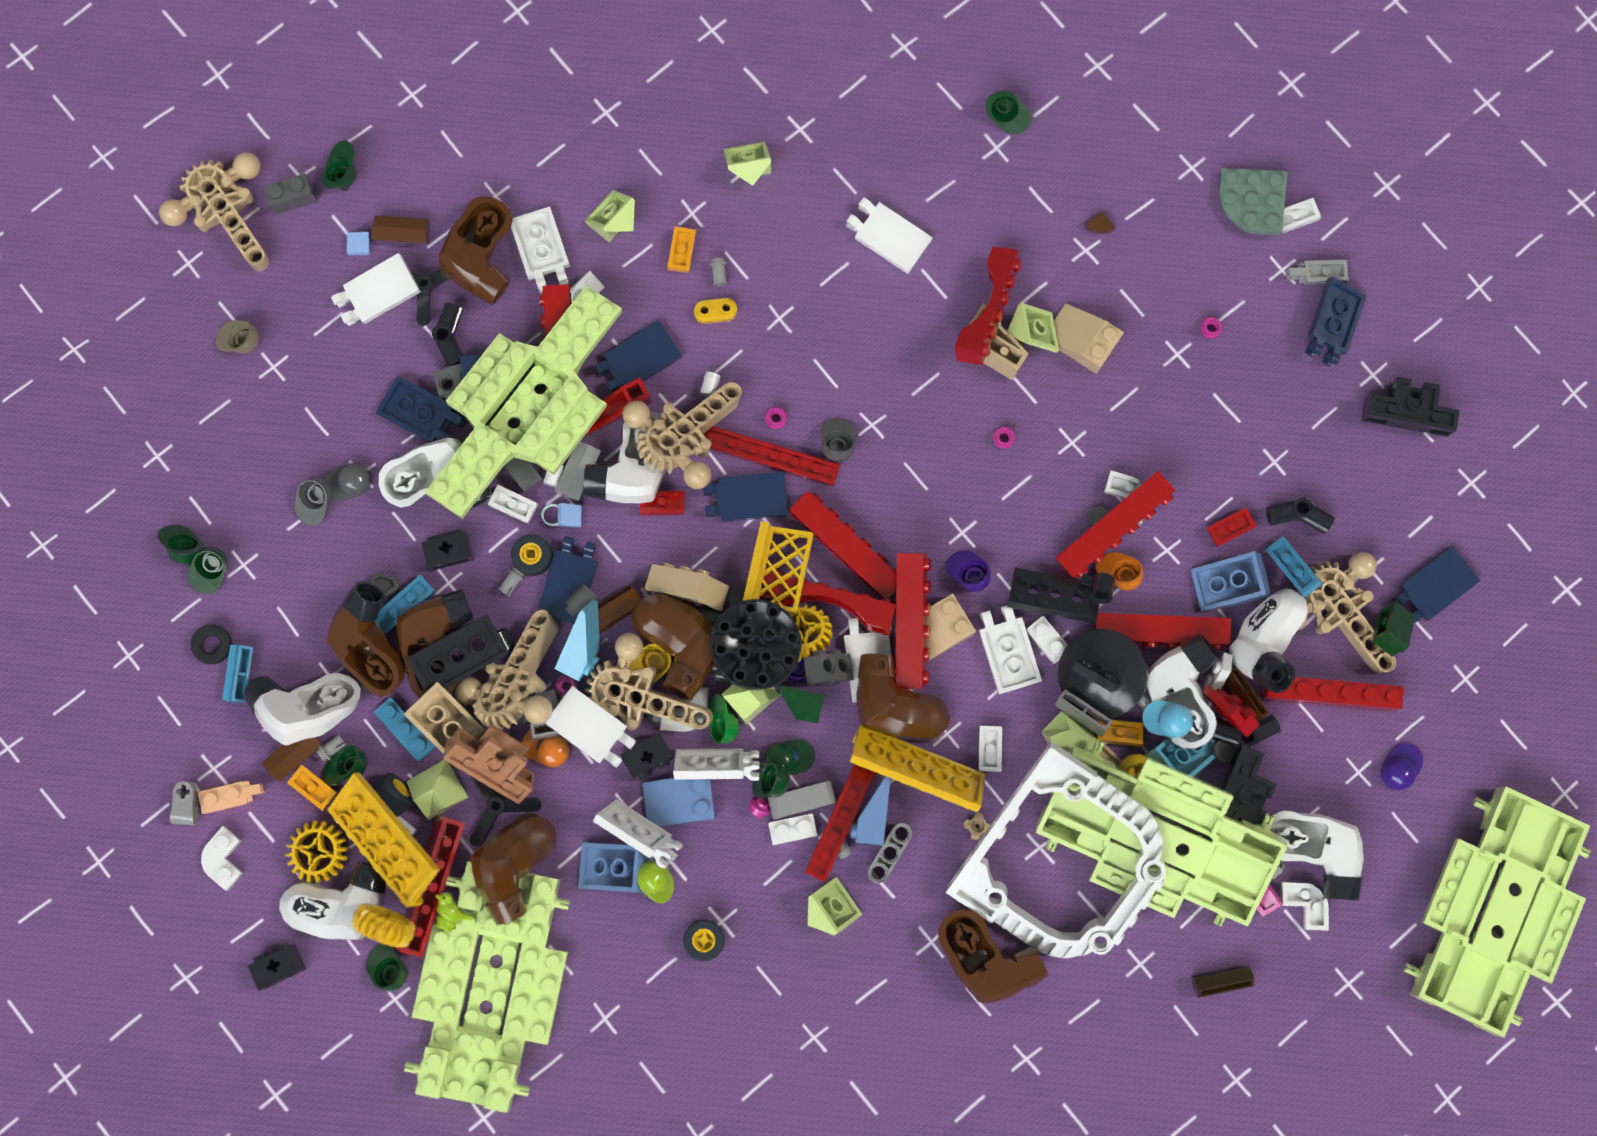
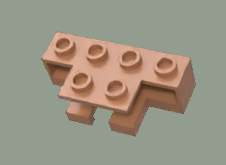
M490 725L479 739L458 728L446 742L443 755L445 761L517 804H520L532 791L534 773L524 768L528 758L523 756L529 750V747L493 725Z

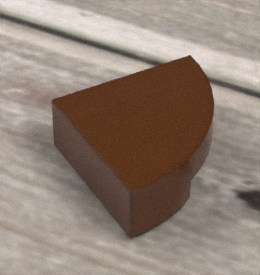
M1103 212L1096 215L1084 226L1090 232L1108 234L1115 230V226Z

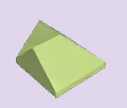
M765 142L723 149L728 170L752 186L761 175L771 174V158Z
M612 190L584 221L605 240L610 242L621 231H633L635 200L630 196Z
M1020 303L1007 333H1011L1014 338L1026 344L1058 352L1059 347L1052 312Z
M731 685L721 694L746 725L780 696L774 687L765 690H747L735 685Z
M1063 711L1042 730L1047 744L1052 741L1068 753L1073 745L1091 751L1096 742L1092 730Z
M445 760L407 781L414 802L428 821L469 798L450 763Z
M837 877L808 897V926L829 934H838L862 916V913Z

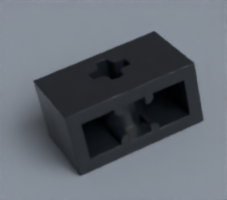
M454 530L449 532L448 536H430L427 538V541L421 542L427 568L430 571L474 561L469 536L465 531ZM446 545L451 547L448 554L443 551L446 550Z
M660 732L634 746L631 750L629 749L620 754L634 780L639 778L640 781L652 775L650 771L654 768L659 767V769H663L670 765V759L674 758ZM647 752L650 755L654 754L650 764L647 761H642L645 758L644 754Z
M287 943L281 944L274 948V953L268 956L266 953L253 958L254 963L247 965L258 991L265 990L307 970L296 944L289 946ZM279 961L280 965L277 969H273L272 966L275 962Z

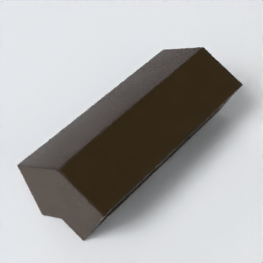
M1250 966L1191 977L1193 989L1198 998L1254 986V976Z

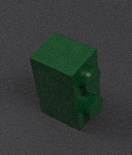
M1397 601L1379 610L1372 642L1391 657L1399 652L1406 651L1410 646L1415 616Z

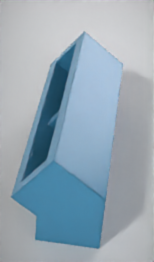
M230 645L223 701L245 703L243 692L249 680L253 647Z

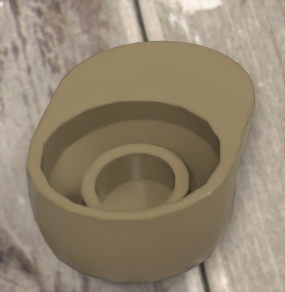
M245 320L228 321L217 334L216 346L223 352L249 354L256 348L259 342V331L253 324Z

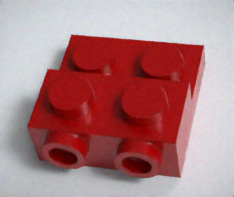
M1209 685L1202 690L1218 713L1245 737H1248L1259 726V723L1254 718L1257 714L1248 705L1244 708L1241 705L1243 702L1234 693L1229 695L1225 690L1221 691L1219 688L1215 691Z

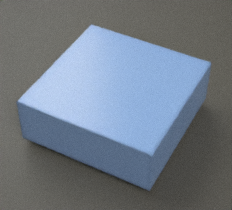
M347 233V254L349 256L370 255V233Z
M558 504V526L580 528L582 505Z

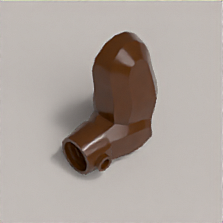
M480 196L471 200L464 213L451 227L439 254V267L458 286L471 292L472 295L486 303L494 305L506 291L510 279L495 265H491L489 260L493 255L495 247L510 230L513 219L510 210L503 202L493 197Z
M652 593L643 597L634 607L632 614L633 627L640 637L657 644L665 652L675 656V663L671 664L663 686L677 697L692 701L704 685V679L715 665L710 652V637L714 626L693 607L667 595Z
M877 653L861 655L856 693L857 713L860 723L867 728L897 739L916 740L925 743H931L939 739L947 729L950 721L949 710L943 700L931 694H917L908 689L897 688L893 682L895 680L892 655Z
M965 909L953 911L943 919L938 928V941L947 955L955 975L981 1004L995 1003L1012 997L1026 987L1030 989L1048 977L1046 967L1034 946L1013 952L1011 956H1003L997 944L992 940L984 918L975 911Z

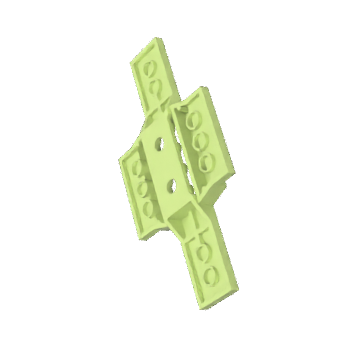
M585 286L538 347L517 341L514 343L499 333L446 400L449 406L468 419L474 429L425 491L426 495L463 519L502 467L514 457L536 463L555 475L607 407L604 401L588 391L577 374L583 362L620 316L622 308L588 286ZM535 361V366L532 368L531 372L518 386L517 390L505 403V405L495 416V418L491 421V423L488 426H486L485 424L488 422L491 416L495 413L498 407L502 404L505 398L509 395L512 389L516 386L519 380L523 377V375L527 372V370ZM545 384L547 390L543 394H537L534 391L535 386ZM512 418H518L520 425L512 429L508 426V421Z

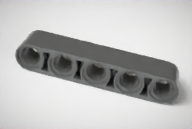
M493 414L485 425L488 426L496 415ZM514 457L504 465L524 493L542 481V478L529 461Z

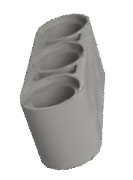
M831 781L785 792L780 797L767 798L773 820L837 803Z
M899 823L891 829L883 846H881L868 868L867 876L872 882L882 883L890 875L912 837V830L907 824ZM902 827L906 829L907 837L905 840L896 838L895 831L897 828ZM886 847L895 849L896 855L894 859L888 860L884 857L883 851ZM876 866L884 870V876L879 880L874 879L872 876V869Z

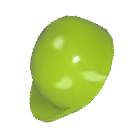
M656 860L646 861L641 865L638 871V884L642 892L656 903L667 902L674 891V880L668 867H659Z

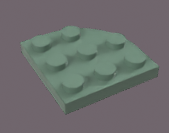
M1222 168L1220 203L1224 214L1236 227L1248 233L1282 236L1288 171Z

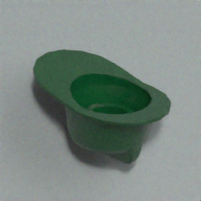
M995 91L986 100V114L1006 133L1013 135L1021 134L1030 126L1031 113L1029 109L1011 91Z
M346 140L340 141L331 149L322 176V184L326 188L332 189L337 187L342 191H347L356 180L357 169L353 164L355 151L351 142Z
M168 525L158 531L157 538L166 548L170 560L175 563L184 564L188 568L191 566L195 555L204 547V543L187 527Z

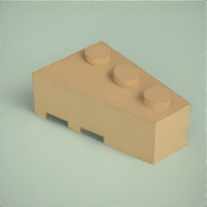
M984 303L982 304V306L980 307V309L978 310L970 324L975 319H977L980 316V314L984 311V309L986 308V305ZM998 322L997 335L991 341L990 354L988 357H985L984 364L1013 381L1025 362L1028 352L1011 333L1008 334L1001 326V322Z
M664 562L661 565L652 564L645 590L651 593L667 595L681 602L683 600L694 602L695 605L701 607L704 604L722 612L729 589L728 585L710 577L708 571L696 569V572H693L691 568L681 565L677 569L674 565Z

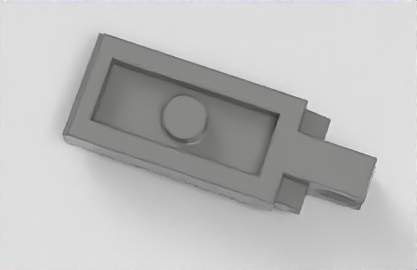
M1347 260L1304 261L1299 263L1297 268H1288L1289 270L1286 271V280H1299V284H1326L1327 278L1334 277L1343 283L1349 281Z

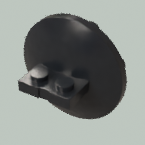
M749 599L732 605L720 615L711 633L710 652L715 667L731 684L747 690H765L780 684L793 672L801 654V636L794 619L785 609L770 601Z
M1094 629L1078 635L1066 646L1059 661L1058 680L1062 693L1065 689L1111 719L1127 713L1139 703L1148 684V666L1142 650L1130 637L1116 630ZM1066 698V700H1067L1070 704H1072L1073 706H1075L1076 708H1078L1079 710H1081V711L1083 712V709H1082V708H1080L1079 706H1077L1076 704H1074L1073 702H1071L1070 700H1068V699ZM1086 712V714H1087L1089 717L1095 718V717H1093L1092 715H1090L1089 713Z

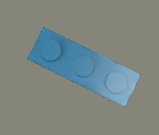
M1284 536L1265 549L1304 598L1323 584Z
M419 575L380 610L376 619V626L382 630L386 637L397 627L396 621L407 609L428 600L436 591Z
M390 697L374 713L418 762H421L436 746L403 714L405 711Z

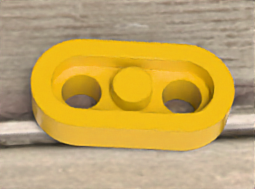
M729 298L700 301L694 307L695 319L702 324L728 322L737 315V305ZM724 306H729L730 310L725 312L722 310V308ZM703 308H707L709 311L708 313L703 314L701 313V310Z

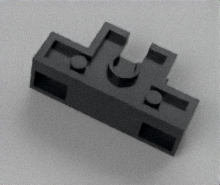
M1396 377L1394 383H1389L1387 396L1371 394L1364 400L1361 421L1445 437L1457 431L1459 410L1438 406L1441 386L1439 384L1425 382L1422 384V388L1410 386L1412 379Z
M1246 745L1237 747L1221 786V790L1233 795V799L1224 816L1235 821L1243 819L1252 824L1261 825L1266 813L1265 810H1262L1267 798H1272L1277 786L1276 783L1256 775L1264 753Z

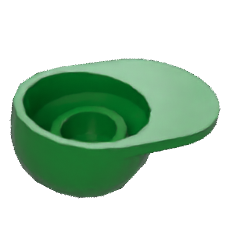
M715 694L709 704V709L713 714V720L710 723L711 737L717 744L731 743L739 733V721L735 715L727 711L725 698L721 694Z

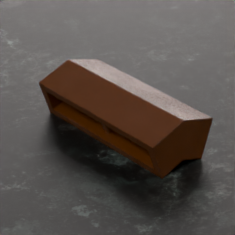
M374 215L372 240L428 244L429 220Z
M632 584L627 585L598 604L599 634L633 613L634 607L641 598Z
M1237 667L1232 668L1231 673L1223 684L1224 689L1229 695L1234 693L1243 702L1241 705L1244 708L1248 705L1257 714L1254 718L1257 721L1269 712L1243 673Z
M313 737L289 745L282 744L261 764L279 783L322 745V742L318 737Z

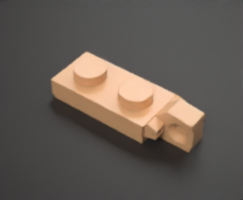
M241 781L199 791L198 795L202 814H208L249 804V802L253 801L252 796L265 792L263 784L250 786L249 781Z

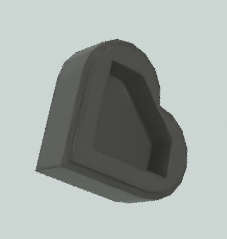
M376 573L371 577L370 583L382 590L385 596L384 599L395 594L400 589V581L394 576L387 577L382 573Z

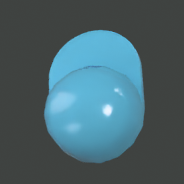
M1159 700L1147 705L1143 712V723L1146 729L1153 734L1180 738L1191 731L1193 716L1183 705Z

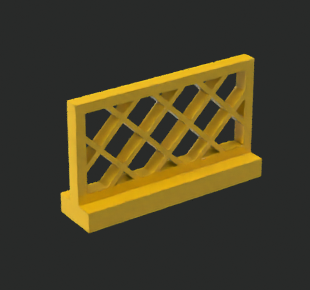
M761 521L743 601L759 599L761 595L769 592L773 598L770 602L777 603L789 614L797 615L814 533L770 526V522ZM773 535H784L787 540L776 545L773 541ZM799 537L807 538V544L800 549L793 542ZM790 544L795 552L785 557L780 549ZM777 552L782 560L772 565L768 558ZM799 555L803 563L794 569L789 561ZM786 563L791 571L781 577L776 569ZM773 572L778 580L767 585L764 581V576ZM795 575L799 582L790 589L785 580ZM781 583L787 591L776 597L771 589ZM790 595L794 600L793 608L783 606L780 601Z

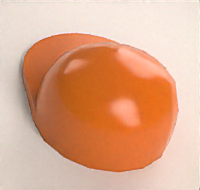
M1119 552L1105 554L1106 557L1096 564L1097 573L1112 575L1115 579V586L1123 591L1136 589L1144 578V570L1140 561Z
M538 727L534 728V731L544 730L546 728ZM530 729L522 740V744L529 747L525 755L544 766L551 768L560 767L569 759L571 752L570 744L561 735L533 741Z

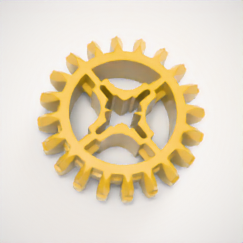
M805 603L803 608H798L797 615L790 614L796 622L801 636V654L798 662L801 661L802 657L812 656L814 651H826L825 647L830 646V640L833 637L831 632L832 624L829 623V617L824 616L822 610L816 612L815 605L809 609ZM800 627L802 628V632H804L805 638L803 637V634L800 631Z
M313 821L312 828L309 823H305L304 831L301 828L296 829L298 837L295 835L290 836L294 843L286 844V847L292 848V851L285 853V856L292 857V860L288 861L287 865H295L291 872L295 874L300 871L299 879L306 877L307 882L311 883L315 878L316 883H321L322 876L325 881H329V872L333 876H337L338 871L335 868H344L340 860H347L348 857L342 856V851L346 852L349 848L341 846V844L347 842L346 838L338 839L342 835L341 830L333 833L335 825H330L327 828V822L322 821L319 827L318 821ZM318 833L317 838H314L311 845H302L307 837ZM325 835L331 840L334 852L326 848ZM315 848L323 853H326V855H316L312 851H308V849L314 850ZM300 852L308 856L309 868L302 862ZM324 858L332 859L327 867L316 871L317 866H320Z
M370 903L359 905L353 914L351 922L353 928L360 932L361 935H365L369 939L384 945L387 944L397 948L409 945L416 929L410 919L398 912Z

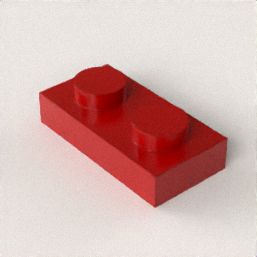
M657 491L653 501L640 503V515H685L684 491Z
M1246 507L1207 527L1206 530L1217 548L1256 528L1257 525Z

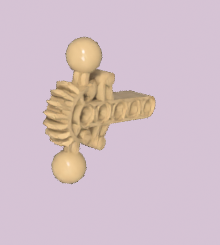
M240 153L234 158L233 167L226 172L223 171V164L219 161L215 164L213 160L209 159L207 165L204 161H200L199 167L193 164L194 170L192 172L186 170L188 177H181L185 184L180 185V189L186 192L187 196L180 201L175 199L164 201L159 209L161 220L169 226L176 227L182 225L186 221L187 212L195 208L197 213L195 214L194 223L202 232H207L210 228L222 224L250 266L257 271L265 270L270 264V259L238 213L246 205L251 204L254 201V197L247 188L238 187L235 184V181L240 178L250 180L260 173L261 163L259 158L252 153ZM214 186L212 192L206 193L208 187ZM226 203L224 209L218 210L220 204ZM238 220L235 227H229L232 221ZM244 238H250L247 244L241 245ZM262 255L260 261L253 262L255 256Z
M729 382L686 414L677 410L672 403H666L660 418L654 422L650 419V409L642 401L629 402L623 409V420L629 427L641 428L645 432L637 437L639 457L644 458L645 465L651 464L652 470L659 468L660 474L663 470H667L670 475L672 470L679 466L684 471L683 476L687 486L692 489L705 488L711 481V470L707 464L700 461L693 462L689 456L699 455L703 458L708 456L711 441L706 439L703 433L738 407L742 389L738 384Z
M1357 552L1350 558L1348 568L1345 571L1339 570V563L1337 562L1331 566L1330 561L1324 562L1323 565L1319 562L1315 564V567H1309L1323 584L1305 597L1308 611L1304 622L1298 630L1306 625L1309 613H1316L1317 626L1315 631L1317 634H1326L1338 626L1374 673L1383 674L1392 671L1396 666L1395 657H1391L1372 642L1374 629L1359 611L1368 602L1372 601L1373 593L1371 591L1364 592L1360 588L1354 587V580L1356 578L1368 579L1375 573L1377 567L1375 557L1367 552ZM1325 586H1328L1332 591L1330 597L1324 592ZM1350 590L1354 596L1349 598L1345 592ZM1339 604H1342L1345 608L1344 615L1338 611ZM1323 609L1327 611L1325 617H1323L1321 613ZM1352 622H1356L1359 626L1357 633L1352 630ZM1366 640L1372 643L1371 651L1365 646ZM1380 658L1386 661L1385 669L1379 665Z
M538 610L532 615L506 664L498 665L491 663L486 666V671L490 674L489 682L481 685L477 679L466 677L456 685L454 692L458 702L464 705H473L474 714L484 726L490 727V725H493L501 731L504 727L510 729L511 724L518 725V720L523 713L527 721L533 724H543L551 717L553 709L549 699L543 696H533L529 699L526 697L535 691L543 692L546 688V684L535 673L559 629V625L546 610Z
M624 633L616 640L615 651L619 656L617 665L612 666L609 660L604 662V667L601 664L597 665V671L590 672L594 679H587L586 681L592 685V687L585 689V692L592 694L588 698L594 700L597 705L612 716H620L630 731L640 727L644 712L695 729H704L713 720V714L709 708L653 690L652 687L657 673L655 667L649 666L647 668H638L637 670H633L630 667L631 662L639 658L643 652L642 640L634 633ZM632 676L639 677L636 684L629 682ZM613 684L620 687L621 692L619 696L612 693L611 687ZM634 691H638L642 695L640 703L634 701L632 697ZM655 698L662 700V709H657L654 706ZM623 705L628 706L627 714L622 712ZM676 705L684 708V716H678L675 713ZM698 712L705 714V723L697 721L696 714Z

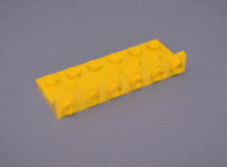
M860 724L852 741L854 746L850 762L978 813L982 804L986 774Z
M353 773L329 807V813L333 816L334 821L343 828L347 837L356 844L360 853L369 860L373 869L386 881V885L399 897L400 902L406 907L421 905L423 899L420 896L440 870L439 867L360 773Z

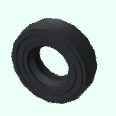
M216 624L205 625L193 634L191 650L200 662L218 664L229 656L230 645L233 644L230 633L225 628ZM210 636H216L220 641L219 649L213 653L206 652L203 647L205 639Z

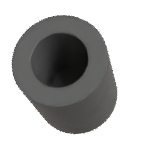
M582 584L564 602L567 605L565 610L575 618L579 615L581 609L593 599L597 601L599 598L585 584Z

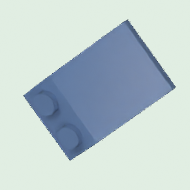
M1256 551L1191 569L1201 612L1250 603L1271 596L1262 556Z
M885 776L856 820V824H852L850 838H854V843L883 846L890 777Z
M670 778L643 783L646 817L657 826L662 827L715 820L711 779Z
M582 842L578 888L643 893L638 884V871L644 862L652 861L653 856L649 858L630 845Z

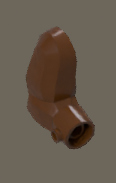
M525 813L519 816L514 822L493 834L472 854V874L477 890L496 925L510 923L527 912L522 890L519 888V880L526 876L536 864L547 858L555 848L557 836L554 826L549 820L536 813Z

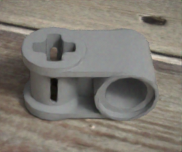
M183 781L175 785L170 811L171 824L196 825L198 823V792L200 788L195 782ZM184 789L190 790V793L184 794L183 791Z

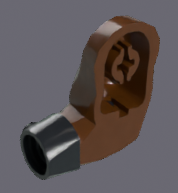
M360 581L352 587L342 600L340 607L336 610L329 627L327 643L346 669L357 677L371 694L383 697L390 695L402 685L405 677L404 665L400 656L389 645L382 630L376 626V619L385 598L382 590L372 583Z
M463 589L440 594L441 597L425 600L407 609L397 618L400 658L408 676L411 690L419 698L425 692L406 657L446 636V633L451 628L456 629L474 619ZM436 660L431 664V670L434 673H439L443 670L444 665L442 661ZM458 682L447 687L445 690L451 694Z

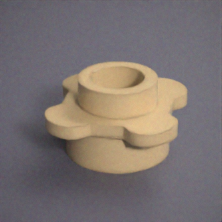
M976 813L971 820L964 822V828L970 831L971 838L974 840H978L980 835L985 833L990 826L983 819L982 813Z

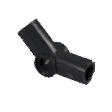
M445 302L439 321L432 330V337L447 366L450 367L460 364V356H464L455 339V333L464 309L456 304ZM444 332L449 333L445 340L438 339L440 334Z
M1305 497L1266 507V518L1270 526L1296 520L1302 521L1325 535L1335 519L1332 515L1313 505L1312 501ZM1297 504L1304 507V514L1298 512Z
M1271 714L1257 721L1259 726L1250 734L1251 742L1247 744L1242 741V733L1229 721L1217 717V726L1213 737L1237 746L1246 745L1252 747L1281 732V728L1277 719Z

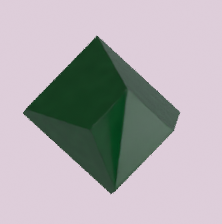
M780 686L779 695L796 721L803 720L819 724L825 695Z

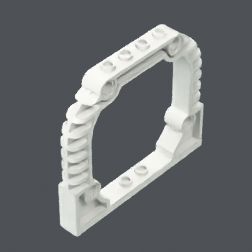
M1050 741L947 885L946 893L977 912L990 923L996 922L1002 928H1005L1026 944L1034 946L1038 952L1044 953L1047 956L1067 959L1080 955L1084 956L1092 951L1097 954H1105L1111 950L1114 944H1120L1125 935L1123 932L1128 926L1131 928L1135 924L1138 912L1141 908L1143 910L1146 909L1151 901L1150 896L1154 891L1158 892L1165 882L1166 866L1162 857L1163 842L1161 831L1153 815L1142 804L1097 775L1095 770ZM1076 783L1080 786V789L1071 791L1068 786ZM1031 789L1038 794L1063 792L1064 797L1070 801L1076 802L1082 798L1091 801L1128 826L1138 836L1142 846L1135 859L1136 876L1107 916L1090 920L1077 933L1060 932L1053 929L1007 899L1006 886L1000 881L993 880L988 859L983 857L996 838L1000 840L1007 830L1005 826L1008 821L1011 820L1013 822L1020 812L1018 808ZM1152 864L1160 867L1157 871H1150L1148 869ZM998 892L1001 894V897L994 899L990 894ZM1103 936L1106 938V941L1102 943L1097 942L1095 938Z

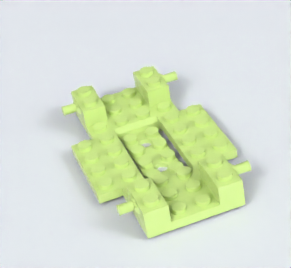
M1096 739L1091 751L1073 745L1069 754L1095 770L1097 775L1132 797L1145 808L1212 838L1211 841L1206 840L1200 835L1190 833L1179 826H1174L1161 820L1159 817L1153 816L1158 823L1162 835V857L1166 862V875L1161 889L1158 892L1154 891L1150 896L1151 901L1148 907L1175 918L1183 899H1187L1218 913L1213 921L1216 925L1223 926L1227 917L1248 926L1288 847L1284 837L1270 830L1275 817L1266 813L1261 825L1252 824L1243 819L1241 822L1224 816L1233 799V795L1148 757H1146L1138 776L1135 777L1117 769L1115 763L1104 759L1100 755L1105 742L1102 740L1100 742L1099 739ZM1072 783L1068 788L1071 791H1077L1080 789V786ZM1053 792L1048 805L1044 806L1036 823V833L1050 839L1046 849L1050 851L1051 848V852H1055L1057 844L1060 843L1098 860L1089 880L1122 895L1136 876L1135 859L1142 849L1138 836L1128 826L1085 798L1076 802L1070 801L1064 797L1063 792ZM1181 843L1188 845L1189 852L1185 855H1179L1176 852L1177 845ZM1156 864L1148 867L1150 871H1157L1160 868Z
M1506 786L1497 787L1489 802L1475 797L1474 801L1476 802H1473L1472 805L1484 810V818L1479 827L1484 833L1479 845L1476 847L1461 839H1455L1421 923L1442 932L1433 954L1427 953L1420 968L1409 963L1405 964L1407 968H1403V972L1415 976V983L1410 993L1411 996L1427 1004L1438 1006L1473 1023L1474 1026L1500 1037H1505L1510 1022L1517 1026L1521 1024L1519 1021H1522V1017L1515 1015L1514 1012L1529 976L1533 975L1547 983L1553 982L1586 898L1565 889L1578 855L1588 858L1589 854L1587 853H1590L1589 849L1582 847L1590 828L1589 825ZM1503 860L1505 861L1503 868L1499 871L1496 885L1490 893L1491 897L1486 909L1482 912V919L1477 931L1473 934L1472 943L1469 944L1471 930L1497 867ZM1512 883H1517L1520 886L1521 891L1517 896H1512L1509 892V886ZM1495 925H1499L1503 929V935L1498 939L1493 937L1491 933Z
M467 861L465 874L462 879L448 876L447 880L456 883L446 882V886L459 888L460 897L457 907H460V910L465 914H470L474 917L473 920L458 921L456 928L452 932L444 931L436 925L432 926L412 1018L432 1021L434 1026L430 1044L425 1048L422 1062L420 1064L406 1062L404 1072L418 1074V1084L415 1093L417 1095L437 1099L445 1097L484 1105L485 1109L508 1113L512 1107L514 1094L529 1096L530 1087L517 1085L525 1042L549 1044L568 952L546 948L554 909L569 910V906L561 905V903L570 905V900L557 898L561 879L528 873L519 880V888L522 890L527 912L510 923L496 925L477 890L472 874L471 861ZM480 934L483 935V939L480 945L463 1026H459L477 940ZM519 943H522L503 1034H500ZM493 955H500L502 957L503 964L501 967L494 968L491 966L490 959ZM485 1000L490 1001L493 1005L492 1012L489 1014H484L480 1010V1005Z

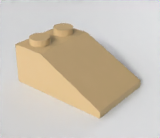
M1069 304L1063 306L1054 320L1059 351L1095 374L1098 373L1124 333L1106 320Z
M954 594L932 605L930 616H927V625H930V638L927 639V648H930V660L976 633Z
M438 682L403 713L443 754L446 742L458 728L475 738L485 731L482 725Z

